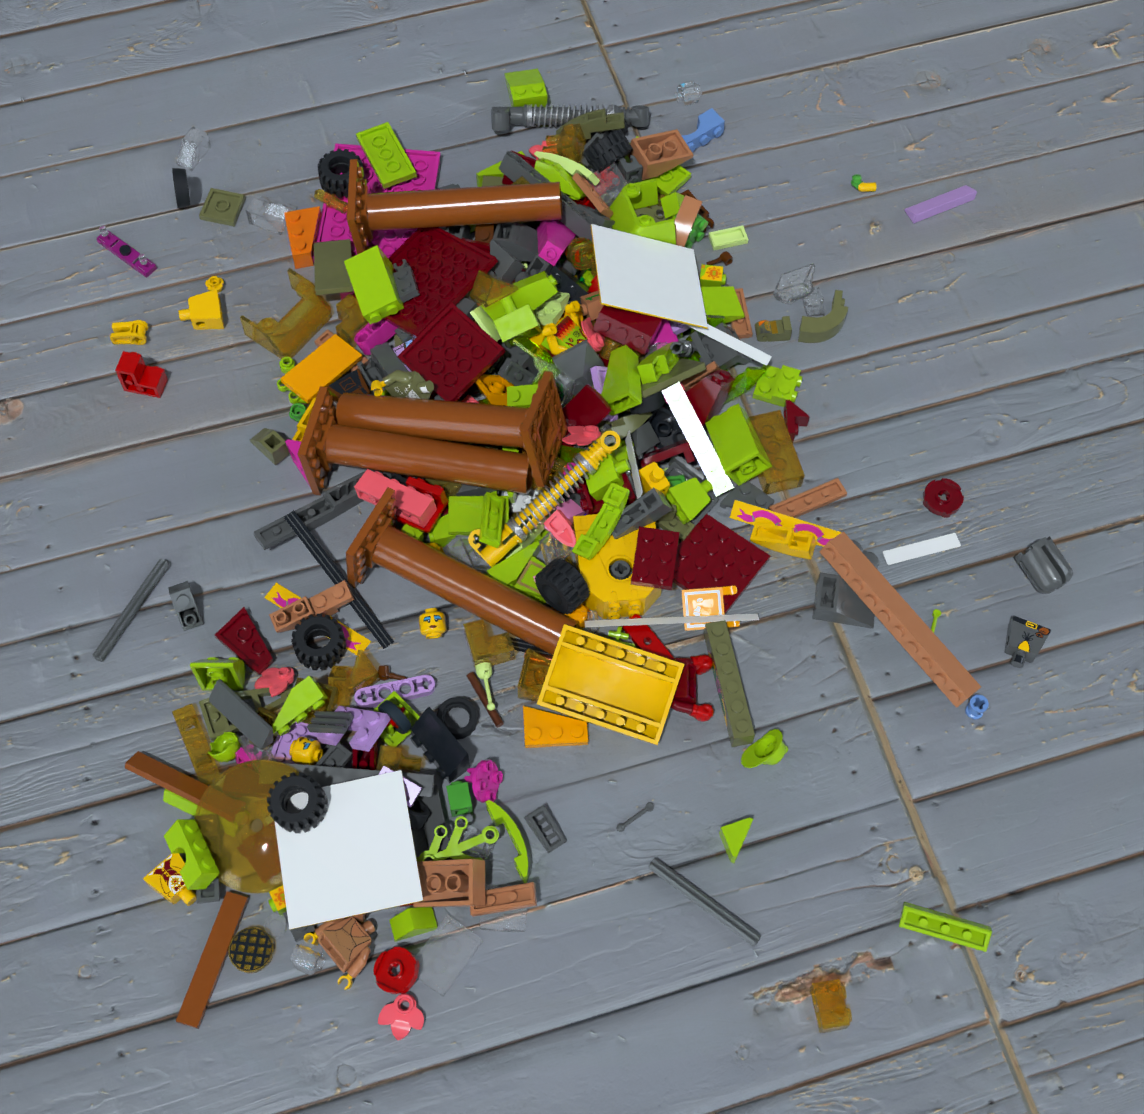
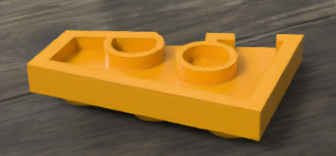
M523 706L525 748L588 745L587 722Z

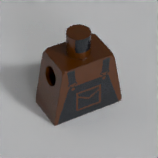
M359 369L327 386L330 396H332L336 404L340 396L345 392L371 394Z

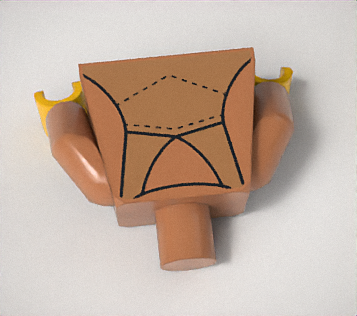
M354 917L341 918L324 922L315 929L314 934H305L304 940L308 941L310 938H313V942L307 947L313 949L320 944L343 973L347 971L348 974L346 976H341L338 979V985L341 984L343 979H347L348 985L344 990H348L352 987V978H356L367 963L371 952L369 946L372 942L369 935L375 931V927L369 920L360 925Z

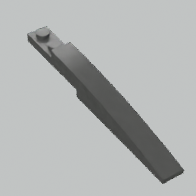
M365 471L324 491L323 497L295 510V513L309 531L364 501L358 498L354 486ZM378 471L384 477L391 479L390 472ZM284 516L254 531L255 538L264 550L296 534L284 519Z

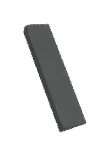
M217 680L209 697V702L260 750L273 743V728L222 680Z
M437 785L433 787V797L418 796V799L430 811L423 825L428 850L435 836V828L439 825L446 827ZM444 828L437 830L438 836L445 834ZM448 835L442 838L438 852L447 848L449 843Z

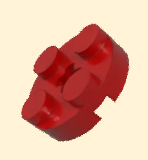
M393 947V949L387 952L384 951L377 958L373 969L378 987L390 994L407 993L418 977L420 963L405 948ZM398 965H400L399 974L394 976L392 968H397Z

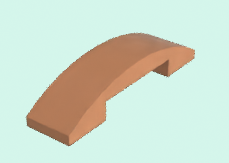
M685 195L675 218L676 245L685 247L703 201Z

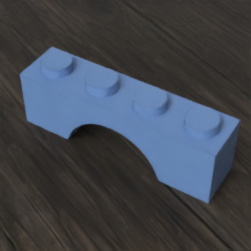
M711 108L698 116L697 130L695 132L681 136L691 152H693L700 146L706 145L712 139L720 137L724 132L725 121Z

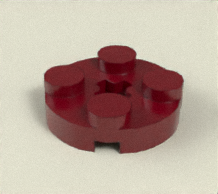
M947 478L937 481L932 480L928 483L923 493V505L932 513L944 518L955 514L960 509L964 500L960 486ZM945 494L947 500L940 499L938 495L942 496Z

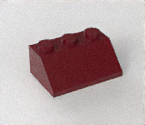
M604 305L592 330L645 355L650 350L663 319Z

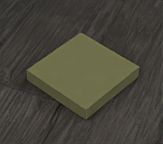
M211 188L199 214L200 220L235 226L246 200L245 195Z

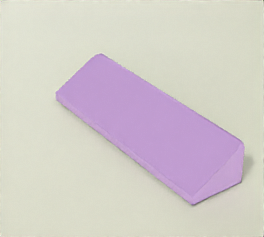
M965 185L908 207L904 211L914 224L974 200L977 191Z

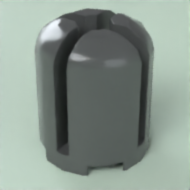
M1050 536L1033 543L1025 551L1026 553L1022 554L1020 552L1015 556V559L1035 589L1041 594L1054 592L1055 589H1059L1069 582L1073 576L1072 568Z

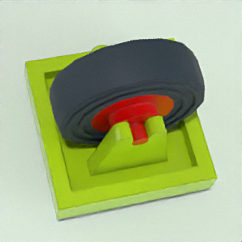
M395 691L373 710L375 712L387 713L391 719L379 738L392 751L411 734L410 729L420 717Z

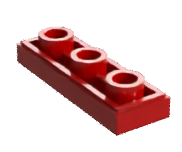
M634 614L628 619H636L641 617L638 614ZM648 625L621 626L625 633L629 634V638L638 649L670 660L674 658Z

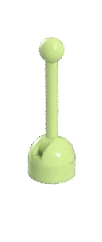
M483 662L477 664L475 670L478 678L484 680L488 699L487 709L492 711L495 709V704L492 703L488 679L492 676L491 663Z

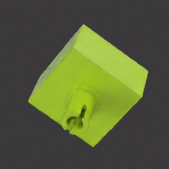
M511 296L500 300L506 315L493 322L502 342L508 348L542 333L543 330L529 304L516 309Z

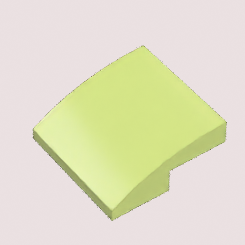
M557 292L533 310L539 324H556L561 318L565 306L568 304L570 294Z
M481 306L470 312L481 329L496 342L501 339L493 320Z

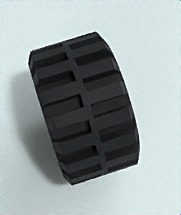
M615 130L590 146L585 151L584 157L594 173L597 174L618 163L619 158H625L633 148L622 130Z
M337 149V151L332 150L329 154H324V158L319 160L318 174L321 188L326 194H330L331 197L348 198L350 160L357 159L360 167H363V163L360 157L353 151L349 152L347 149L344 151L341 149Z
M553 559L536 574V586L542 597L550 606L563 614L572 613L589 597L586 581L579 571L565 560Z
M317 614V617L309 615L307 620L303 618L300 620V625L296 624V631L292 632L293 639H291L298 661L301 664L303 663L306 668L311 666L312 670L317 671V668L323 671L326 670L325 667L327 666L330 668L334 667L333 663L336 662L338 664L341 661L340 656L344 657V649H346V640L341 625L338 624L335 618L331 620L329 615H325V617H322V614ZM317 636H327L330 638L329 643L323 648L313 649L308 646L309 642Z
M295 772L290 773V777L284 775L281 777L282 781L280 782L276 780L273 783L276 787L274 789L270 788L268 792L271 797H267V803L270 805L267 806V809L271 813L272 819L288 832L300 833L303 830L306 833L310 831L309 827L316 828L318 826L316 822L318 820L322 822L324 819L322 813L327 812L325 804H328V800L325 797L326 794L317 781L311 776H306L300 772L299 775H296ZM297 793H307L308 803L306 807L298 813H288L287 803L289 799Z

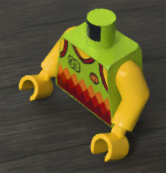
M573 301L565 306V311L570 313L569 316L566 315L557 325L554 323L547 324L542 331L543 336L546 338L541 345L550 350L553 355H558L588 339L582 331L578 315L575 313L580 310L578 301Z

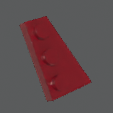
M245 607L214 634L217 640L240 660H243L258 675L274 662Z

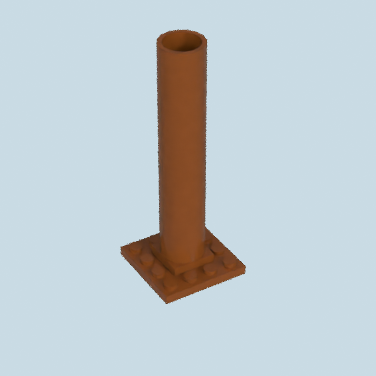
M357 159L350 160L347 222L357 254L371 248L369 243H372L373 231L562 220L560 182L370 193L366 179H363V167L359 166Z
M545 371L542 379L539 380L537 391L532 396L529 408L385 395L375 396L373 394L345 392L340 396L336 407V421L340 425L442 441L524 448L527 452L528 464H530L532 469V478H534L537 487H545L563 442L562 438L565 437L568 430L554 375L550 371Z
M322 386L319 388L297 454L311 490L315 495H321L323 488H326L328 472H331L333 463L521 494H529L533 483L532 469L530 464H528V456L525 453L337 424L336 407L333 405V398L330 396L328 387Z
M387 487L346 551L347 577L350 585L355 589L359 583L362 584L367 574L365 572L369 567L373 568L374 564H377L527 643L554 655L564 624L576 628L578 622L396 529L395 522L397 517H395L397 508H395L397 500L395 499V490Z

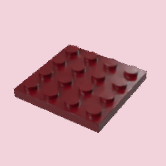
M451 303L397 357L411 371L418 372L425 381H432L434 384L433 391L445 401H457L506 351L458 307Z
M706 514L687 538L678 545L673 583L684 590L736 586V594L723 595L724 615H726L769 561L770 555Z

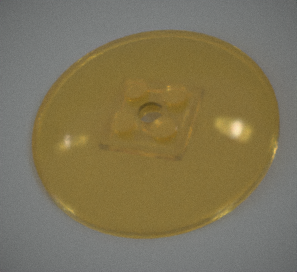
M271 760L247 761L224 771L205 790L197 806L194 819L220 872L216 879L219 878V881L224 885L247 893H267L283 885L275 821L270 816L271 813L268 812L267 806L270 805L267 803V797H271L268 792L270 788L274 789L276 787L273 784L276 780L280 782L282 781V776L290 777V773L293 772L299 775V771ZM256 819H260L263 823V827L259 832H255L252 829V823Z

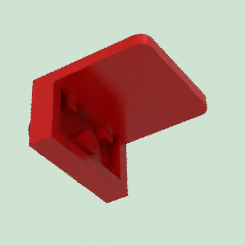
M409 476L405 482L406 485L415 488L422 494L427 493L432 496L437 510L424 528L397 515L396 520L429 533L446 507L448 499L441 486L436 484L433 486L421 478L415 479Z

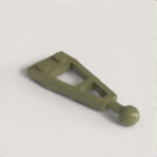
M269 688L235 693L242 700L252 699L256 709L255 712L263 718L284 705L292 688L280 693L281 698L263 708L259 697L271 696ZM209 698L199 701L211 741H214L224 732L236 733L239 731L233 724L229 726L227 718L209 702Z

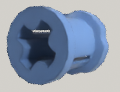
M982 695L972 696L965 708L966 715L974 720L980 719L988 708V700Z

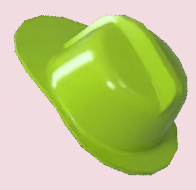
M773 729L750 745L742 754L741 764L745 768H754L760 764L775 765L780 762L785 753L788 752V747L782 741V732L778 729Z

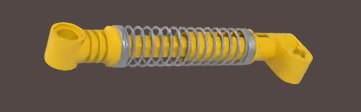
M611 430L605 431L595 440L596 444L592 443L593 447H588L589 451L586 449L576 454L575 458H573L576 465L573 466L571 463H568L571 468L570 471L563 467L567 474L564 475L558 472L562 478L561 480L554 476L557 484L549 481L552 488L550 489L545 485V489L548 492L540 490L539 495L535 494L536 498L534 500L530 499V504L526 503L525 509L521 508V513L516 512L517 516L515 518L511 517L504 524V529L501 533V543L498 548L487 545L482 551L478 550L481 543L474 542V535H480V528L472 530L469 534L468 541L470 546L491 567L495 566L515 545L525 541L527 534H532L531 530L533 528L537 529V524L542 525L541 520H546L547 515L551 516L550 512L552 510L556 511V506L560 507V503L557 501L558 498L562 502H565V499L562 497L563 494L570 498L567 490L574 493L571 486L579 488L576 481L584 484L581 476L589 479L585 473L586 471L591 475L595 474L600 465L599 461L603 462L602 458H607L606 454L610 455L619 447L620 436L618 433ZM607 435H612L615 438V443L611 447L604 443ZM514 532L515 534L504 544L503 541Z

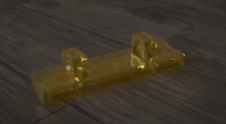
M191 703L183 708L172 711L198 780L208 785L222 779L215 759L208 754V751H211L193 704ZM195 726V728L185 731V729Z

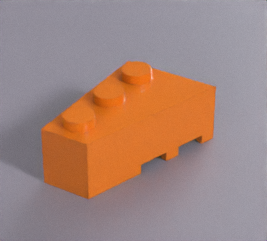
M320 206L284 212L295 269L314 266L313 253L321 218Z

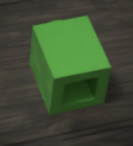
M455 781L446 786L452 817L473 813L468 782Z

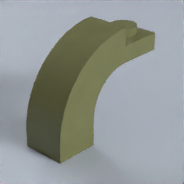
M835 290L831 312L826 316L819 318L802 316L798 342H824L834 337L842 329L848 312V307L844 306L845 298H842V290Z

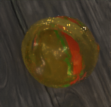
M579 237L573 239L566 250L568 262L576 269L587 270L595 264L593 243L588 238Z

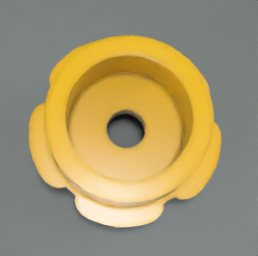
M211 276L209 280H206L205 285L209 291L217 289L219 293L223 289L224 281L221 277Z

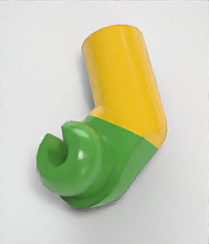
M855 174L852 176L851 184L860 192L876 191L875 182L864 183L861 181V175Z

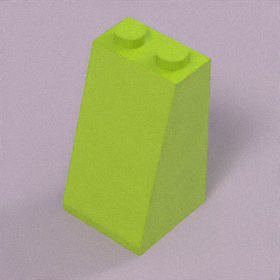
M378 245L344 261L362 315L369 324L377 323L381 319L404 309L393 276V265Z
M739 403L729 407L727 411L712 417L710 421L705 423L725 474L738 486L772 467L746 411Z

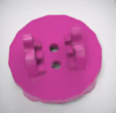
M482 760L477 764L476 768L467 769V772L471 775L465 776L464 779L472 783L473 793L478 801L481 803H485L487 800L494 802L499 784L503 781V773L498 771V767L492 760Z

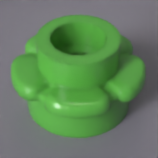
M301 403L293 404L289 412L290 418L300 421L307 408Z

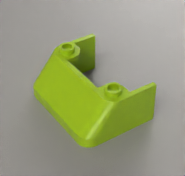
M656 178L629 183L623 187L609 207L613 211L610 219L615 221L611 229L676 245L674 218L655 222L654 218L649 215L637 217L635 209L658 204Z

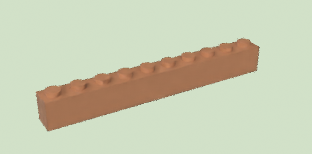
M845 532L828 541L820 550L822 556L956 708L981 688L979 683Z

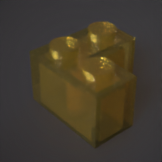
M348 294L336 304L338 318L342 320L336 326V332L340 338L354 348L357 346L354 341L355 335L369 322L363 317L357 299Z
M483 619L463 624L464 635L474 668L477 664L483 662L491 663L493 666L515 660L514 647L509 632L489 637Z

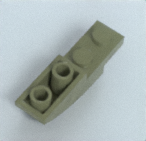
M600 109L582 114L568 121L556 131V144L591 139V132L600 133L606 130L625 128L624 112L606 115V110Z

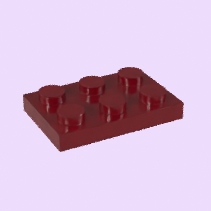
M639 526L631 585L672 590L680 532Z

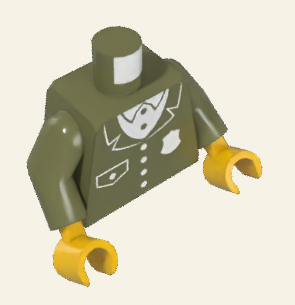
M395 370L382 378L383 381L375 380L371 383V391L374 390L375 396L382 395L383 387H385L391 396L430 399V395L434 390L433 382L430 380L425 381L416 371L405 372Z

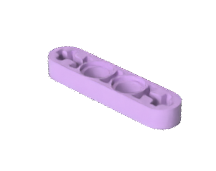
M421 675L364 687L356 691L354 699L359 708L368 709L377 707L385 700L379 697V693L384 689L389 690L391 693L395 691L404 701L429 696L435 691V681L429 675ZM423 682L430 684L428 689H424ZM414 683L417 685V692H415ZM408 685L411 687V691L408 694H402L399 691L400 688ZM372 692H375V696H376V699H377V700H375V701H374V699H373V694H372ZM362 695L368 697L367 702L362 701Z

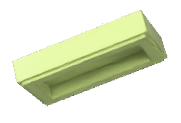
M743 225L709 232L708 234L713 251L747 244L749 240Z

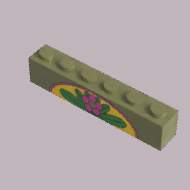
M726 620L706 623L703 635L708 655L713 659L712 671L731 747L752 744L755 733Z

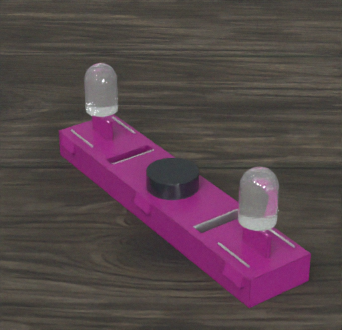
M100 226L101 235L96 238L99 244L146 278L157 269L156 265L148 260L145 254H140L108 231L106 226Z

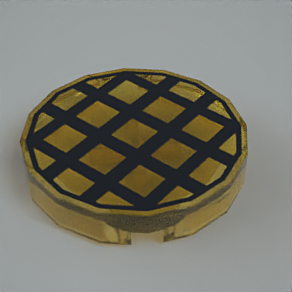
M256 927L245 928L239 931L232 938L229 945L231 963L239 971L247 974L261 971V969L270 964L274 955V944L270 935Z

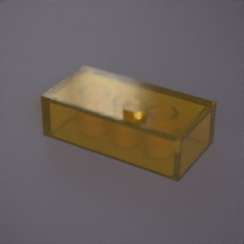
M777 410L750 416L749 419L772 464L771 468L757 475L763 492L772 494L801 487L805 475L781 411Z

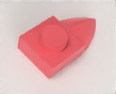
M560 509L556 510L543 524L559 542L566 546L574 547L576 537L571 528L573 524Z

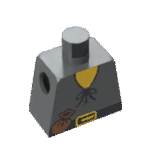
M1013 616L1008 624L1004 650L1006 654L1013 656L1011 665L1022 668L1025 661L1032 663L1044 645L1051 629Z

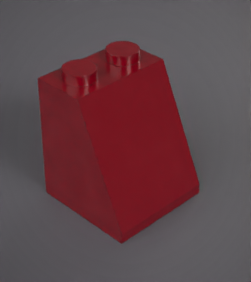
M719 369L685 393L702 426L706 425L705 423L710 421L712 417L719 414L735 381V378L726 370Z

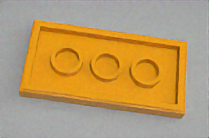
M334 334L281 377V383L309 404L313 398L317 397L320 386L327 387L338 380L363 359L362 354L337 334Z

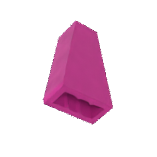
M559 220L541 221L537 228L538 256L551 265H556L571 245L576 234Z

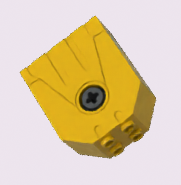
M598 514L573 516V531L576 543L581 534L586 535ZM652 522L644 527L656 529V524ZM639 529L618 539H614L611 534L599 552L590 560L575 554L576 568L586 581L589 589V597L582 604L602 619L630 618L634 614L642 616L661 596L662 589L631 585Z

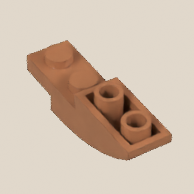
M344 580L310 598L304 596L269 614L276 632H285L295 629L296 624L300 625V620L303 618L305 620L309 619V615L317 617V614H322V617H325V615L331 616L339 612L337 608L353 601L354 597L347 582Z

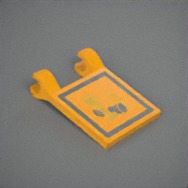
M727 586L681 590L683 616L724 615L723 595L736 594L737 587ZM726 621L727 628L740 626V621ZM712 622L684 623L685 631L702 630L705 628L706 623Z

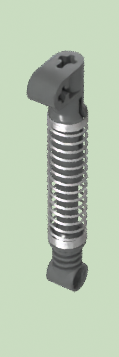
M527 104L523 107H492L491 125L492 130L495 131L508 130L510 125H524V127H534V125L538 127L540 125H543V127L545 125H549V127L554 125L556 127L560 125L561 127L568 121L595 110H593V105L588 110L587 104L585 105V110H582L581 104L579 105V110H577L576 105L571 110L570 104L568 107H565L564 104L562 107L559 104L557 107H554L553 104L551 107H548V105L543 107L542 104L540 107H537L536 104L534 107H532V104ZM612 104L607 106L606 115L624 112L627 125L629 123L635 127H646L649 125L648 106L636 105L632 106L631 109L630 107H627V109L623 107L621 109V107Z

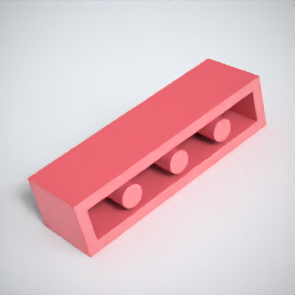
M367 469L354 486L358 498L376 505L387 487L395 490V499L397 500L395 515L424 528L437 510L434 498L427 493L422 494L411 486L406 487L396 479L384 477L378 471L373 472Z

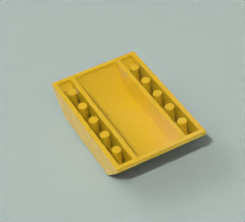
M564 624L537 705L644 742L658 745L684 664Z

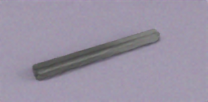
M159 559L93 653L94 659L100 662L104 661L169 568V563L166 560Z
M657 858L653 859L649 864L651 871L750 945L755 946L759 942L761 936Z

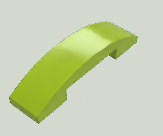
M611 483L602 499L604 504L586 535L581 534L572 549L574 554L590 560L599 552L612 534L623 513L630 493L629 489Z
M491 800L485 801L486 809L495 827L502 823L504 824L519 854L518 857L514 858V865L524 884L528 882V857L522 835L512 818L500 806Z

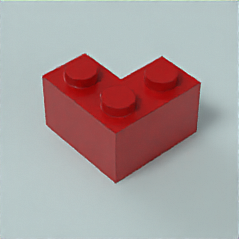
M123 351L115 369L124 391L161 398L168 380L166 373L161 367L146 366L142 355L136 352Z

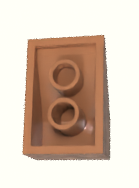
M677 129L633 138L630 143L633 149L627 155L629 159L630 155H633L639 165L643 166L642 180L658 177L693 158V153Z
M459 859L417 862L423 901L413 903V907L485 906V860Z

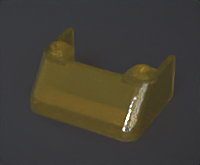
M290 268L287 271L291 288L302 299L279 322L272 318H264L258 324H255L243 315L240 317L245 335L280 359L286 356L293 358L332 318L330 305L322 295H316L314 284Z

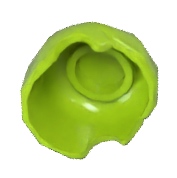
M224 732L214 742L210 743L211 751H208V754L218 762L232 761L236 758L235 753L241 748L240 737L233 732Z

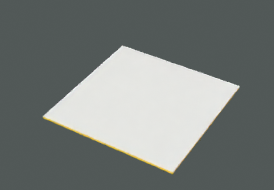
M591 224L600 302L602 305L705 329L708 328L694 249Z
M402 770L321 787L328 800V804H325L327 812L322 813L324 819L322 822L319 820L316 822L318 825L316 828L309 827V832L305 833L303 830L300 833L288 832L275 822L289 930L423 901ZM297 793L293 795L287 803V812L295 814L302 811L308 803V794Z

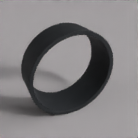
M172 168L177 208L190 206L186 169Z

